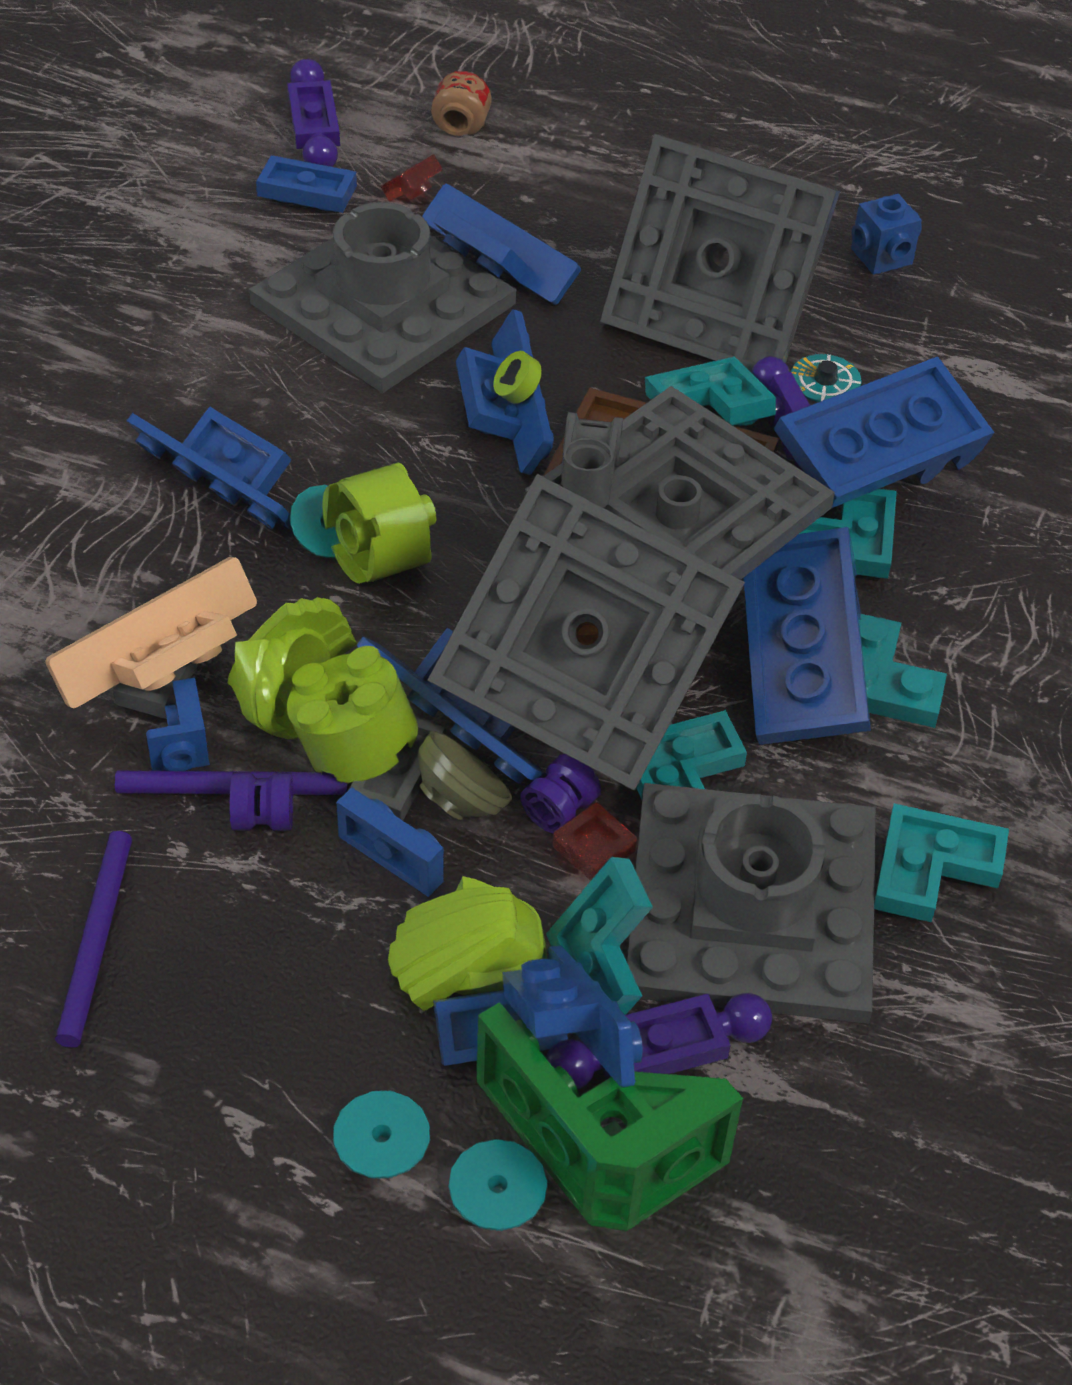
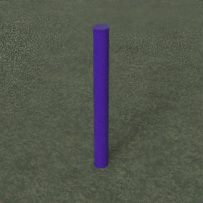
M117 770L115 774V791L119 794H230L233 772H251L256 778H269L274 772ZM284 772L292 773L293 795H344L348 791V783L338 782L334 774L322 772V774L319 772ZM258 787V795H260L261 787Z
M112 831L106 844L55 1041L64 1047L74 1048L78 1047L81 1043L132 843V837L123 831Z

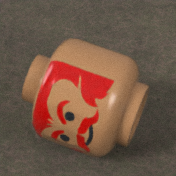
M455 71L446 75L439 83L433 98L431 112L434 122L441 130L454 136L476 134L483 127L490 109L492 98L489 87L479 76L467 71Z

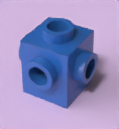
M900 194L860 203L856 222L852 228L851 249L873 275L912 265L918 236L922 230V220Z

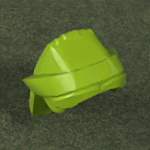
M316 597L313 600L301 598L296 603H285L248 641L235 642V662L229 673L227 683L233 688L246 720L273 736L294 740L298 736L287 714V700L294 687L292 682L293 674L305 664H320L333 657L343 655L357 645V642L346 617L342 615L340 607L332 600Z
M462 876L455 892L434 898L406 912L404 923L397 926L396 940L390 944L388 963L392 976L398 978L400 989L409 994L412 1002L425 1011L434 1006V1000L445 999L453 993L473 995L504 990L502 972L521 970V965L527 961L547 959L546 943L541 920L534 907L514 896L509 888L493 887L477 879Z

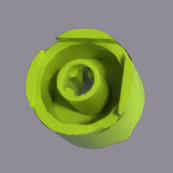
M393 463L344 478L326 487L322 503L325 528L335 527L340 543L331 547L339 565L352 581L359 584L366 581L374 582L431 562L429 526L436 523L435 507L429 496L426 494L419 495L405 467L401 463Z
M362 646L349 654L333 657L320 664H305L293 674L292 682L294 687L287 700V714L316 772L322 774L324 771L334 774L338 782L353 783V781H365L377 777L394 767L399 762L396 754L407 742L411 749L418 735L416 717L396 670L387 659L381 657L377 648Z

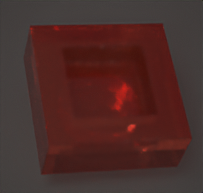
M433 154L380 187L389 202L403 194H406L410 201L432 188L428 179L443 169Z
M598 802L556 830L553 835V847L590 881L610 857L627 858L636 850L637 837Z

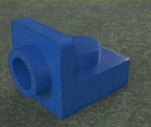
M195 678L172 681L175 704L165 706L168 726L150 729L146 732L152 771H186L191 768L210 765L205 727Z

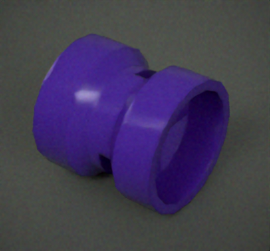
M560 754L546 768V777L535 778L521 792L520 800L523 809L537 826L549 833L561 834L576 819L577 809H586L599 797L601 785L598 777L589 766L567 754Z
M251 772L232 773L230 784V824L232 831H250L255 825H268L273 831L292 830V773L274 772L269 778H256ZM258 787H261L260 816H258Z

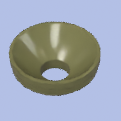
M431 731L426 736L424 742L419 747L418 759L423 781L420 788L430 800L438 804L446 813L459 820H462L463 817L493 816L509 804L512 800V795L507 786L476 755L443 733Z

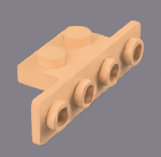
M228 557L48 656L45 663L65 704L71 708L79 707L119 683L144 689L145 691L155 690L170 683L175 678L174 671L190 662L192 664L202 663L217 656L222 651L221 644L237 636L231 620L255 607L257 599L239 559Z

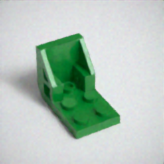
M500 1002L478 1015L476 1082L589 1225L628 1231L730 1163L743 1097L727 1079L634 1072V1086L620 1088L615 1080L610 1077L579 1097L578 1089L571 1076L560 1066L552 1067L540 1052L537 1038H535L522 1019L515 1021ZM608 1117H616L624 1122L626 1128L623 1130L616 1121L611 1122L604 1128H602L600 1123Z

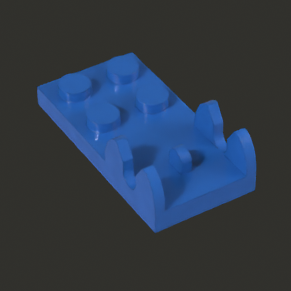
M938 356L782 416L774 428V431L803 472L835 492L832 508L913 474L917 476L922 484H926L940 473L950 460L960 470L983 450L995 433Z
M848 527L798 534L743 578L745 582L744 591L755 731L759 745L871 731L859 621L861 620V610L855 582L857 572Z

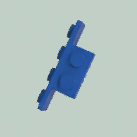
M444 184L422 215L431 229L445 237L442 242L464 257H466L468 252L478 258L476 263L481 268L497 278L502 273L553 305H557L581 271V267L572 259L449 184Z
M512 309L492 340L491 345L494 356L464 347L456 359V366L469 427L477 429L484 434H494L513 440L520 472L531 475L540 461L548 457L554 441L540 384H538L536 390L529 398L517 404L510 403L499 396L493 387L496 371L506 357L516 351H524L533 357L529 343L530 337L526 330L523 314Z
M210 406L183 443L134 413L127 419L126 422L139 433L135 442L158 459L164 453L170 455L175 459L172 465L195 482L201 476L210 480L212 483L209 488L228 503L235 505L240 499L250 505L247 512L268 528L273 529L279 523L293 532L290 525V513L281 504L266 496L292 461L284 451Z
M446 628L416 671L377 642L362 637L356 646L358 648L362 646L377 648L381 657L387 659L393 665L399 679L412 689L407 698L416 706L433 717L440 710L455 722L450 731L456 737L475 750H478L483 743L499 757L494 762V765L508 777L519 784H522L526 777L532 781L535 778L546 777V772L506 742L516 727L428 681L453 630Z
M561 945L548 948L549 959L527 961L521 965V970L502 972L504 997L535 1038L575 1032L620 1088L635 1085L634 1063L641 1062L643 1055L642 1040L637 1024L634 1021L630 1022L620 1010L617 1002L612 1001L602 991L599 982L593 981L584 971L582 964L576 962Z

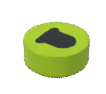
M516 351L510 354L496 371L493 382L495 392L513 404L526 400L533 394L540 382L541 365L524 351Z

